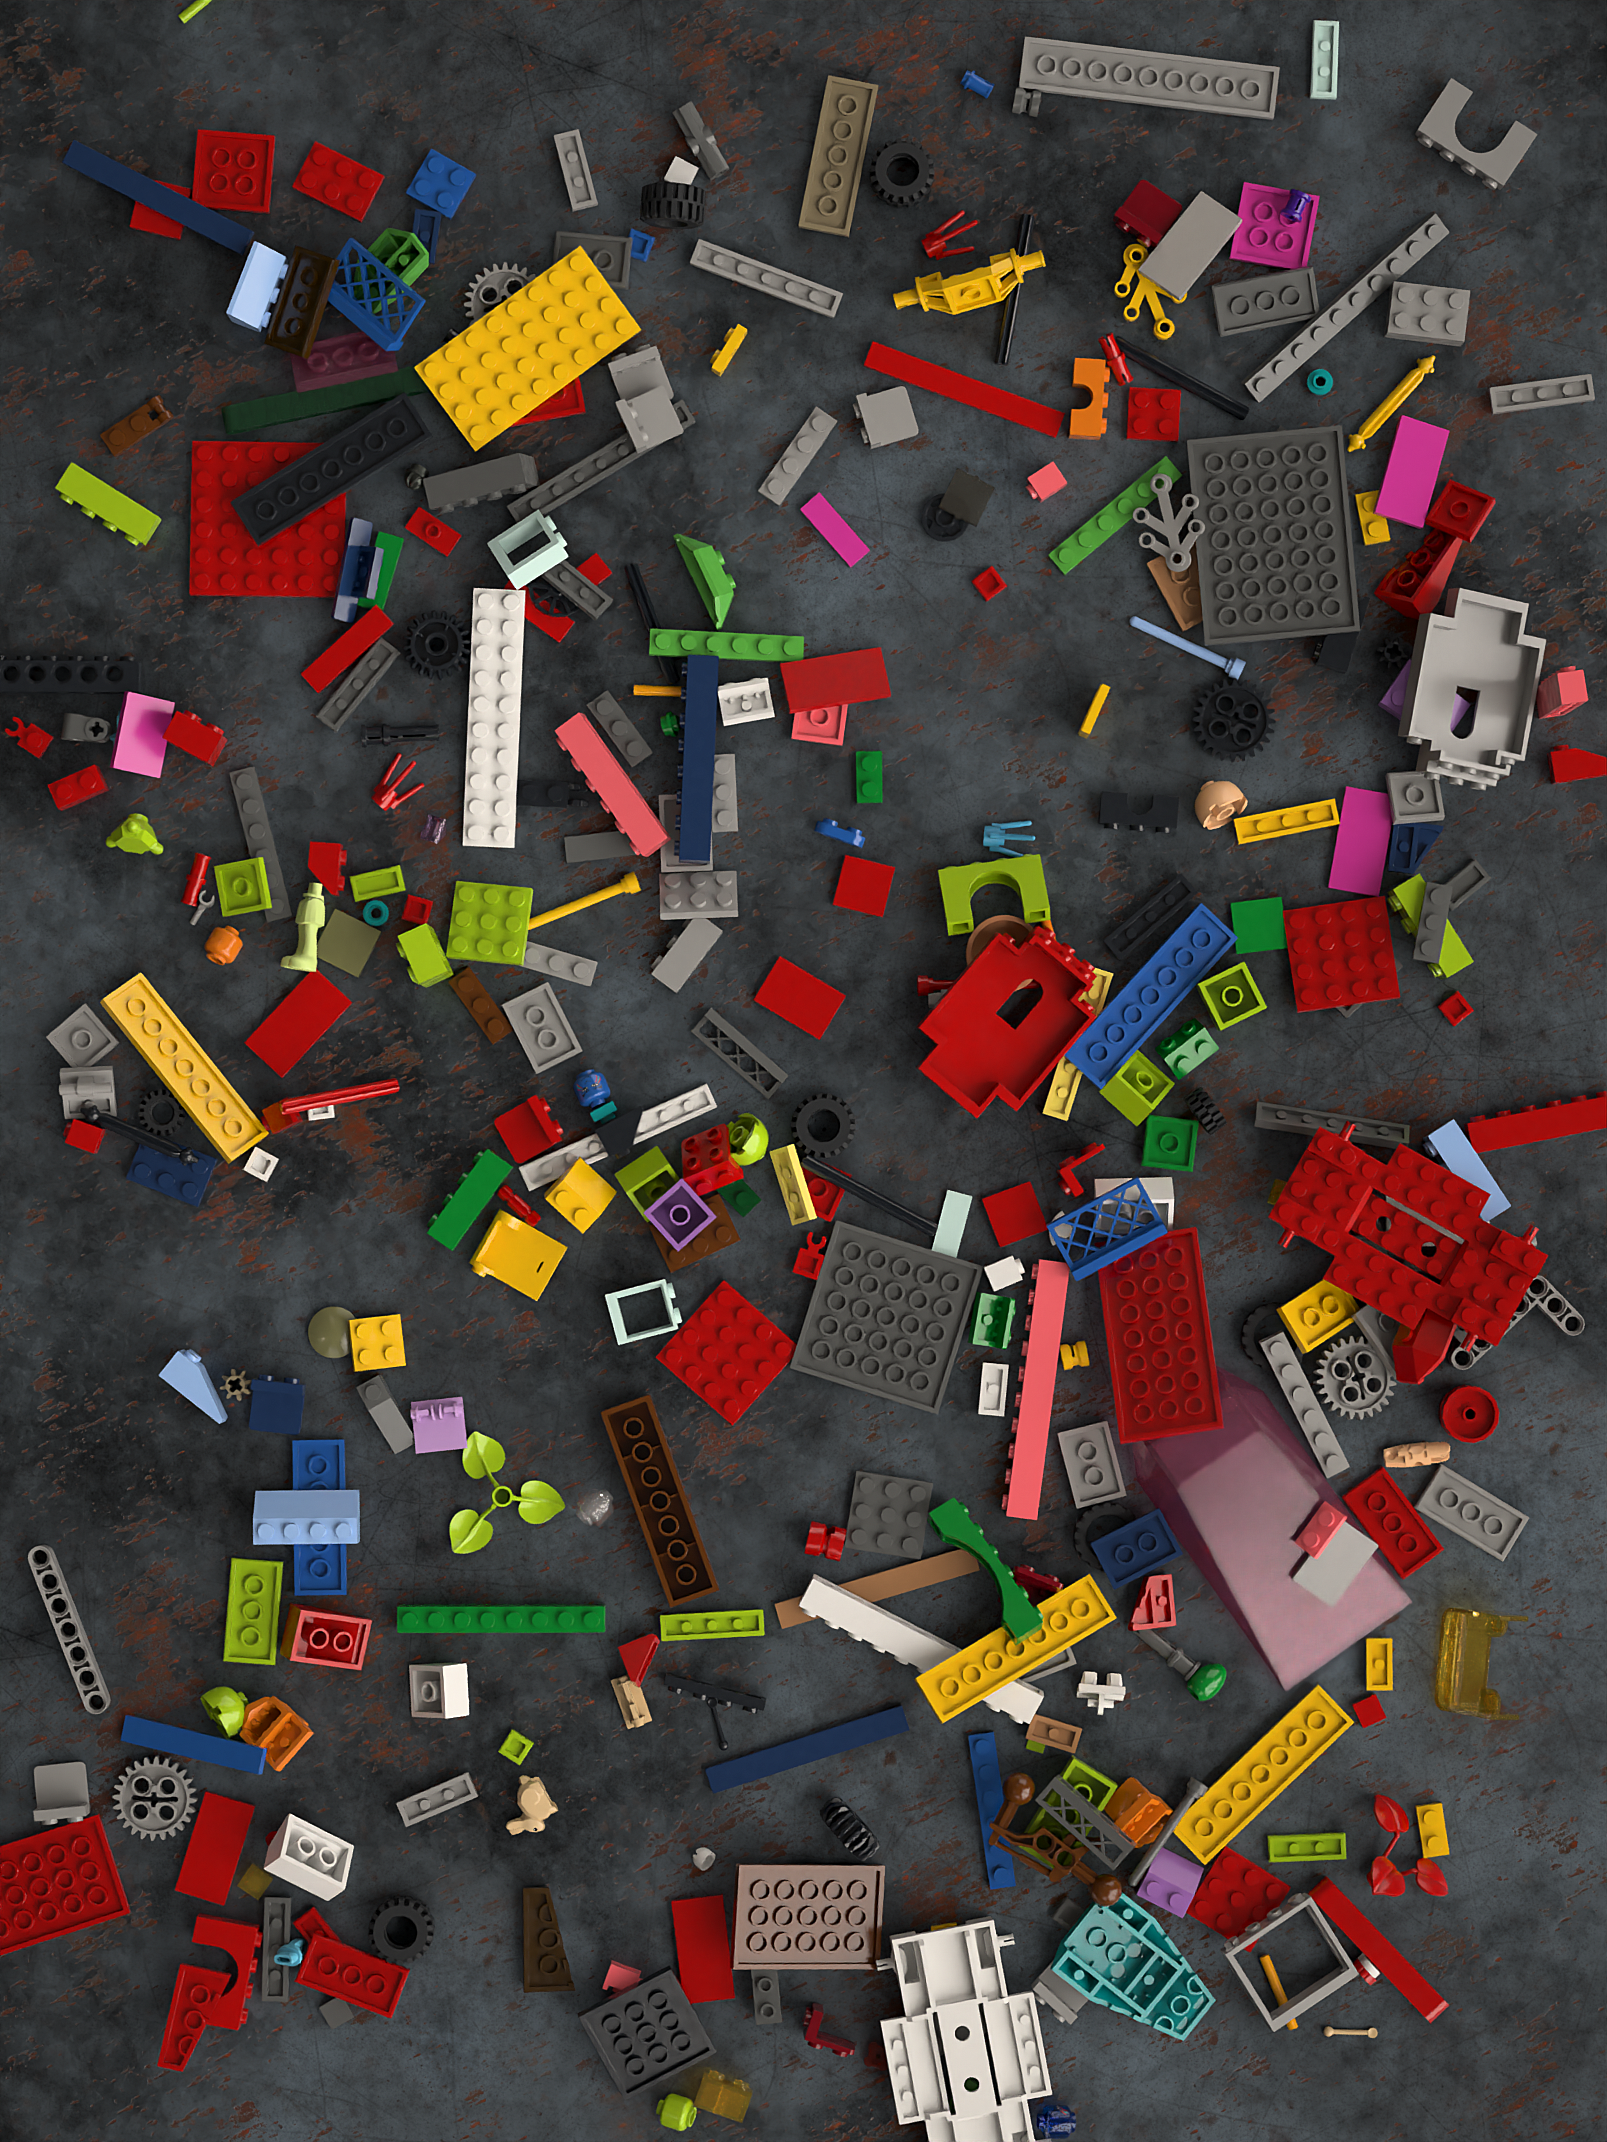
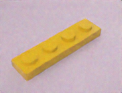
M1335 799L1233 819L1238 845L1340 824Z

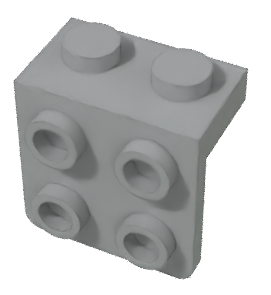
M650 344L641 346L636 349L635 354L626 356V353L613 357L611 359L612 362L608 363L620 399L625 398L627 402L660 386L665 388L670 400L673 398V391L656 346L651 347Z
M896 387L867 396L866 393L856 396V403L853 404L854 412L857 419H862L864 427L860 428L863 442L869 443L870 449L914 437L918 434V426L905 387Z
M79 1761L39 1765L34 1768L37 1808L33 1811L34 1821H42V1825L58 1823L57 1819L67 1818L68 1822L83 1821V1816H87L90 1813L85 1763Z
M1052 1961L1031 1984L1032 1989L1035 1991L1034 1997L1042 2005L1047 2002L1054 2009L1051 2013L1063 2023L1066 2020L1072 2024L1078 2017L1077 2011L1089 1999L1050 1969Z

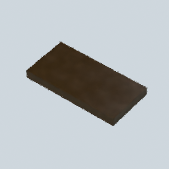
M295 245L264 344L309 359L340 260Z

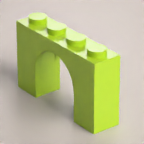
M1025 854L1011 859L999 858L992 862H974L966 866H948L938 870L948 936L974 931L970 905L971 898L979 888L992 883L1007 885L1017 892L1021 900L1025 924L1050 920V905L1040 854Z

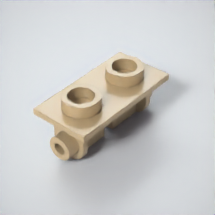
M628 1674L611 1680L627 1728H637L644 1725V1723L652 1721L641 1687L634 1686Z

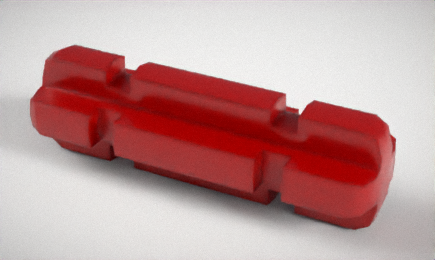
M504 1185L497 1192V1195L503 1201L506 1200L508 1202L507 1205L521 1218L524 1217L530 1226H535L540 1221L541 1216L536 1211H532L531 1207L517 1194L514 1195L512 1193L513 1190L508 1185Z

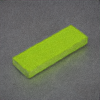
M1345 1832L1267 1835L1269 1863L1346 1859Z

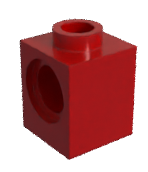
M73 1119L72 1123H67L63 1136L67 1137L65 1143L97 1154L106 1129L79 1119Z

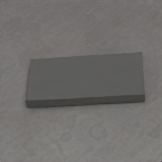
M1312 265L1211 285L1220 337L1308 320L1320 312Z

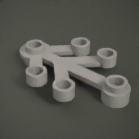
M1159 473L1152 477L1150 487L1158 495L1164 522L1152 516L1146 508L1142 507L1134 510L1133 518L1136 522L1145 523L1168 537L1170 548L1158 542L1155 536L1148 532L1140 535L1139 543L1142 547L1151 548L1166 557V564L1169 569L1175 572H1182L1190 566L1191 555L1189 551L1198 535L1202 534L1205 530V525L1201 520H1191L1188 524L1189 533L1180 544L1178 534L1192 510L1198 507L1199 499L1192 494L1185 495L1182 499L1183 506L1174 519L1168 494L1172 489V480L1168 475ZM1162 479L1164 481V486L1158 489L1156 486L1157 480ZM1190 497L1195 501L1192 507H1188L1186 503ZM1140 511L1145 512V518L1143 520L1138 519V513ZM1196 522L1200 524L1198 532H1194L1192 529L1193 524ZM1145 536L1151 537L1149 545H1145L1143 542ZM1176 554H1180L1182 557L1181 562L1178 564L1174 562Z

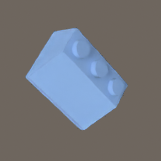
M254 241L226 312L232 322L260 333L262 327L266 328L271 318L269 309L272 303L276 304L281 292L278 286L281 279H285L289 267L285 256Z

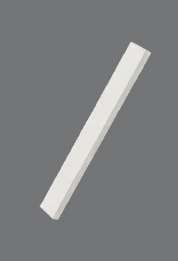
M708 1085L700 1086L644 1111L634 1144L717 1108ZM597 1133L521 1166L519 1170L528 1190L531 1191L560 1178L579 1157L589 1165L607 1157L608 1154Z

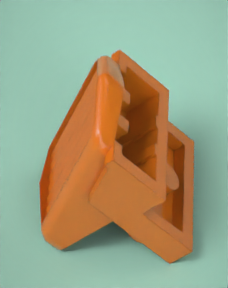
M272 1696L263 1697L246 1705L243 1725L241 1727L242 1731L239 1733L247 1744L267 1748L265 1760L274 1770L280 1772L312 1736L313 1731L308 1727V1723L287 1704Z
M1132 1777L1128 1778L1113 1793L1104 1807V1810L1113 1819L1114 1824L1137 1843L1135 1848L1138 1849L1145 1844L1154 1842L1174 1812L1159 1796L1151 1794L1137 1779Z

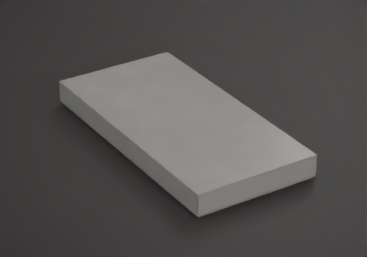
M1201 191L1138 269L1139 273L1180 301L1241 225L1242 219Z
M1442 1464L1438 1466L1414 1506L1415 1509L1502 1562L1529 1519L1525 1514Z

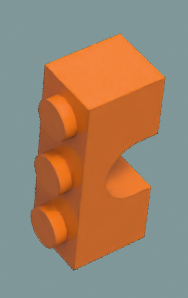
M1074 359L1072 387L1087 390L1092 401L1085 409H1071L1069 438L1100 440L1101 433L1106 434L1107 418H1102V410L1108 406V393L1104 392V382L1109 383L1110 367H1105L1106 360Z

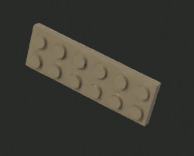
M828 75L798 228L849 237L879 85Z

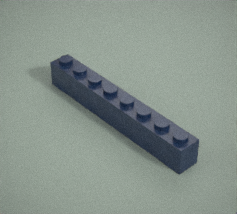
M688 655V662H682V677H687V687H681V702L686 703L685 713L680 712V728H685L684 738H679V754H684L683 764H678L677 779H682V789H677L676 805H681V815H676L675 830H680V841L675 840L674 856H679V863L710 864L719 656Z

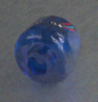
M1046 2105L1042 2113L1037 2115V2129L1041 2130L1043 2136L1047 2139H1067L1076 2129L1075 2113L1071 2112L1067 2105Z

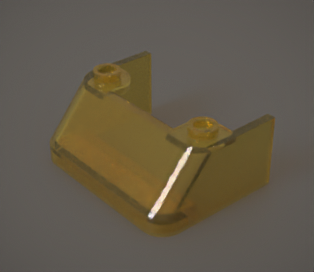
M1448 1608L1444 1611L1441 1621L1435 1687V1703L1440 1710L1489 1720H1519L1518 1714L1500 1711V1695L1496 1690L1487 1688L1491 1637H1502L1508 1629V1621L1528 1622V1616L1467 1608Z

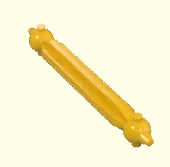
M1434 355L1418 359V368L1408 373L1362 424L1358 434H1350L1348 436V452L1360 448L1364 449L1366 447L1364 444L1365 439L1372 437L1423 380L1424 373L1434 372Z

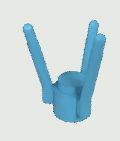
M1032 822L992 823V826H985L983 846L990 847L989 851L1000 852L1014 858L1021 857L1023 854L1000 847L999 845H1004L1005 839L1034 841L1035 836L1006 834L1005 830L1001 829L1029 826Z

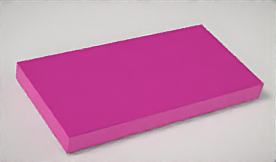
M1404 415L1399 416L1373 514L1418 529L1423 528L1449 430Z
M1346 786L1327 888L1379 897L1392 826L1389 797L1386 793Z

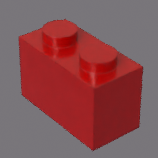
M95 764L48 785L55 804L61 811L109 791L100 768Z

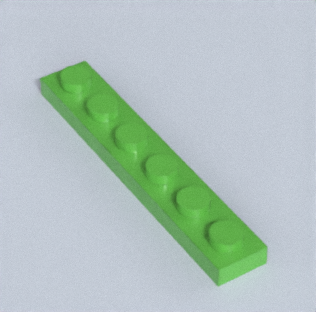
M1167 456L1048 555L1063 575H1066L1133 518L1135 509L1139 507L1145 508L1158 497L1157 493L1153 492L1150 487V481L1154 475L1159 473L1168 475L1172 480V485L1183 476ZM1159 479L1156 482V486L1158 489L1164 486V481L1162 479Z
M650 629L649 656L688 658V655L719 656V659L783 663L803 660V636Z

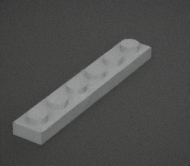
M701 239L698 240L690 261L692 266L833 319L843 296L841 292Z
M1280 1330L1258 1341L1325 1477L1329 1478L1349 1468L1350 1466L1284 1332Z

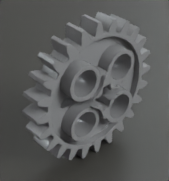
M504 262L503 269L501 270L498 269L496 264H493V272L491 273L488 269L484 268V277L475 275L478 284L469 283L473 293H465V296L471 299V302L464 303L465 308L471 309V311L465 314L466 318H474L469 325H473L489 313L484 312L485 308L497 307L503 303V300L511 297L512 294L508 292L511 284L517 283L523 288L533 281L536 275L532 274L527 277L528 270L526 267L521 272H518L517 264H514L512 270H510L506 262ZM488 290H493L497 293L496 299L492 302H487L483 299L484 293Z
M1349 1336L1346 1338V1343L1341 1338L1337 1340V1346L1333 1343L1329 1344L1330 1352H1321L1325 1359L1316 1360L1321 1369L1313 1371L1314 1374L1320 1376V1379L1315 1380L1313 1384L1321 1386V1389L1316 1392V1394H1324L1325 1396L1321 1403H1330L1329 1412L1337 1408V1417L1343 1416L1346 1412L1347 1420L1353 1419L1354 1415L1357 1420H1361L1364 1414L1369 1418L1373 1417V1411L1376 1413L1381 1412L1382 1409L1379 1404H1389L1385 1396L1394 1395L1389 1390V1387L1395 1386L1396 1383L1390 1380L1392 1374L1370 1342L1367 1340L1364 1343L1362 1336L1357 1337L1356 1341H1354L1353 1336ZM1359 1355L1365 1358L1366 1364L1364 1368L1358 1365L1357 1359ZM1336 1364H1339L1343 1369L1341 1377L1335 1374L1334 1368ZM1357 1374L1358 1379L1353 1382L1351 1377ZM1369 1379L1375 1383V1390L1373 1392L1367 1388V1381ZM1346 1388L1352 1392L1351 1401H1347L1344 1397Z
M147 1756L144 1758V1765L136 1760L134 1762L136 1769L134 1770L128 1766L126 1768L128 1776L123 1774L119 1776L123 1784H116L114 1786L120 1793L114 1794L112 1798L119 1800L120 1803L116 1804L113 1809H121L122 1811L117 1816V1819L125 1818L127 1820L123 1828L129 1825L133 1826L132 1835L138 1830L141 1831V1839L148 1833L150 1834L151 1841L155 1840L157 1834L160 1835L162 1840H165L167 1831L172 1837L175 1836V1827L181 1831L185 1828L182 1820L185 1822L191 1821L187 1812L194 1813L196 1811L194 1807L190 1806V1803L197 1802L198 1798L191 1796V1793L195 1792L197 1787H189L188 1785L193 1780V1777L185 1779L184 1775L187 1769L179 1772L177 1770L179 1762L170 1766L169 1757L163 1763H160L159 1756H156L154 1762L151 1763ZM139 1778H144L148 1781L149 1789L147 1791L138 1789L136 1783ZM169 1779L174 1782L175 1790L173 1792H166L163 1789L162 1783L164 1780ZM156 1792L157 1797H177L178 1801L159 1800L157 1804H154L152 1799L134 1800L132 1796L150 1797ZM136 1805H145L148 1809V1815L146 1817L138 1816L135 1812ZM168 1805L174 1810L172 1818H165L162 1815V1806Z

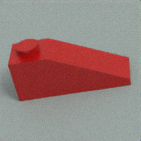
M1568 745L1553 747V752L1547 754L1552 784L1607 776V757L1578 748L1569 749Z

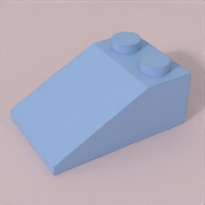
M191 1349L177 1351L159 1376L219 1424L225 1422L228 1416L205 1366L199 1362L202 1358Z

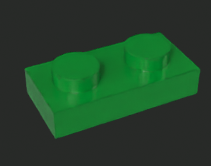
M856 751L857 804L883 803L882 751Z

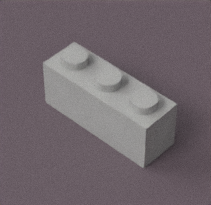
M706 918L686 919L682 925L685 928L680 937L674 935L666 946L670 950L664 958L659 955L651 966L654 970L652 976L676 994L723 933L721 929Z

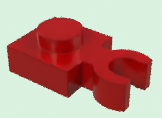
M13 717L12 720L18 723V729L11 731L6 728L5 732L12 737H21L17 744L40 759L54 737L33 723L28 728H25L24 722L21 719Z
M810 1232L807 1236L808 1250L800 1248L792 1272L817 1280L825 1255L819 1254L818 1251L826 1244V1237H822L821 1243L814 1244L811 1240L813 1232Z

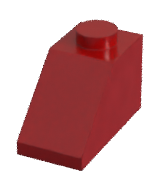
M280 1101L263 1109L264 1116L260 1118L266 1131L271 1130L272 1134H276L303 1122L300 1113L281 1114L279 1108Z

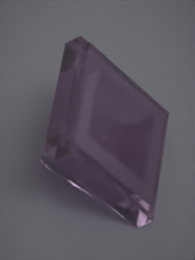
M429 814L420 838L437 844L446 835V819Z

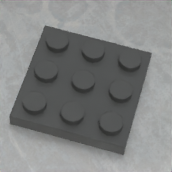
M856 1470L844 1547L921 1560L933 1482Z

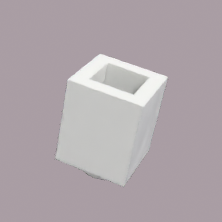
M1012 1255L984 1267L993 1291L1023 1280L1021 1274L1025 1273L1020 1259L1014 1260Z

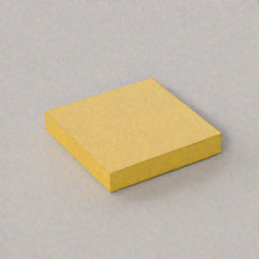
M1100 684L1079 729V736L1086 739L1089 736L1109 692V686Z

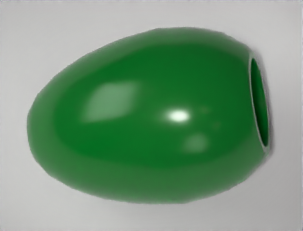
M1212 1663L1199 1668L1187 1682L1189 1693L1198 1701L1209 1700L1223 1686L1227 1675L1226 1669L1219 1663Z

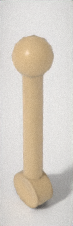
M1328 2026L1323 2031L1327 2037L1333 2034L1368 2035L1370 2038H1375L1378 2034L1374 2027H1370L1367 2030L1333 2029Z

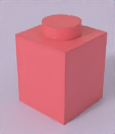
M1051 462L1028 477L1026 481L1028 485L1025 488L1033 500L1037 498L1041 503L1067 485V481L1055 463Z

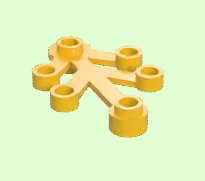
M1132 244L1124 251L1123 261L1126 264V268L1120 281L1114 287V293L1117 297H1126L1130 291L1129 283L1136 271L1139 283L1130 304L1123 311V317L1127 321H1135L1139 316V307L1145 295L1156 322L1153 326V334L1157 339L1167 340L1174 332V324L1165 317L1156 292L1171 298L1177 304L1182 303L1186 299L1187 292L1179 301L1141 275L1138 269L1149 257V254L1144 246ZM1132 253H1139L1141 259L1138 261L1134 260ZM1119 285L1125 286L1126 292H1118L1117 287ZM1133 309L1136 313L1135 317H1129L1127 310ZM1160 325H1168L1169 331L1162 332Z

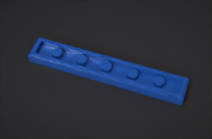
M125 1715L121 1741L254 1774L263 1773L267 1748L132 1715Z

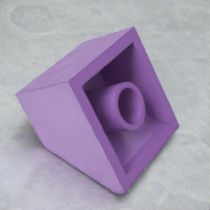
M1162 1847L1134 1891L1136 1895L1183 1918L1195 1895L1204 1868Z

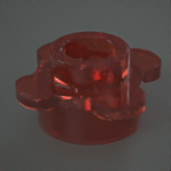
M871 2042L868 2045V2056L864 2059L865 2065L867 2067L879 2068L881 2071L887 2070L888 2063L885 2047L878 2045L877 2042ZM880 2054L881 2058H876V2055Z

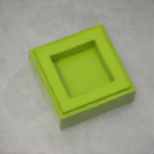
M512 1729L498 1752L520 1765L534 1742Z

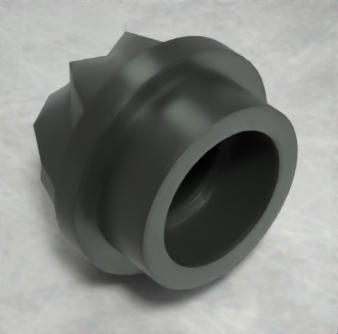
M413 463L404 472V482L411 490L422 489L424 487L423 479L428 478L430 472L423 466Z

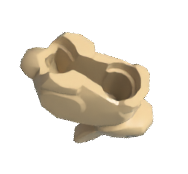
M523 1775L519 1777L520 1787L517 1791V1804L523 1814L521 1817L510 1820L506 1824V1828L509 1829L512 1835L518 1834L524 1829L530 1832L543 1831L545 1829L543 1820L548 1818L550 1814L558 1811L557 1805L551 1801L540 1778H530Z

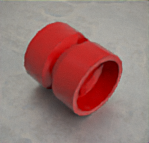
M811 1521L804 1553L813 1556H819L822 1553L826 1559L840 1561L847 1529L836 1526L828 1529L826 1524Z

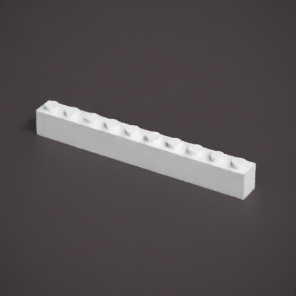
M813 1574L799 1602V1606L802 1607V1612L811 1617L820 1616L825 1619V1623L834 1629L841 1627L849 1631L848 1635L858 1641L864 1639L872 1643L871 1647L879 1652L884 1653L888 1651L894 1654V1659L905 1665L909 1662L917 1666V1670L922 1674L962 1651V1649L816 1574ZM1017 1678L982 1700L987 1702L986 1706L997 1712L1003 1710L1010 1714L1009 1717L1012 1720L1021 1724L1023 1721L1030 1724L1044 1697V1691Z

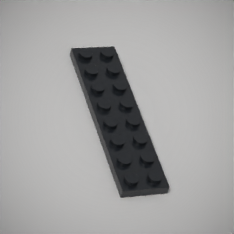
M404 392L230 503L259 547L433 436Z

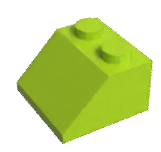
M1136 1050L1099 1093L1134 1125L1138 1126L1155 1109L1175 1083L1140 1051Z
M655 1146L614 1174L646 1222L650 1220L644 1212L680 1180L658 1146Z

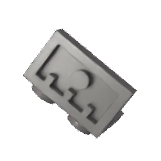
M663 386L657 387L627 402L625 398L615 402L637 453L643 452L684 432Z

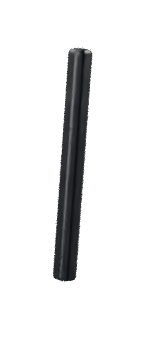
M1022 214L1020 218L1015 252L1019 257L1028 255L1034 224V216L1030 214ZM1018 282L1006 296L995 356V363L999 365H1008L1023 283Z
M1119 336L1115 338L1120 352H1124L1125 356L1130 360L1240 420H1244L1249 413V407L1129 341Z
M805 1154L802 1158L800 1166L929 1236H934L938 1225L808 1154Z

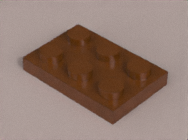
M720 1194L703 1201L716 1215V1218L680 1251H677L654 1224L649 1226L671 1273L741 1240Z

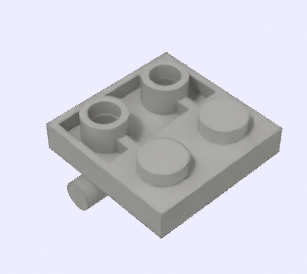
M112 1066L60 1069L61 1085H59V1093L63 1098L65 1119L85 1118L80 1109L90 1108L93 1105L97 1106L100 1113L117 1116Z

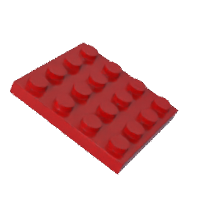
M1385 896L1283 911L1297 1013L1400 998Z
M723 1280L659 1352L656 1358L733 1426L793 1358L797 1344Z

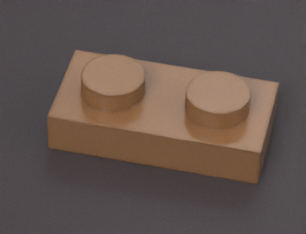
M1034 1714L1028 1726L1025 1739L1075 1753L1082 1728Z

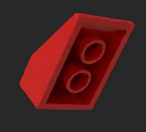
M290 1603L279 1654L290 1661L361 1670L372 1620L323 1608Z

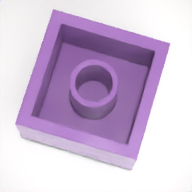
M683 1179L679 1180L644 1212L646 1217L677 1251H680L716 1218V1215Z

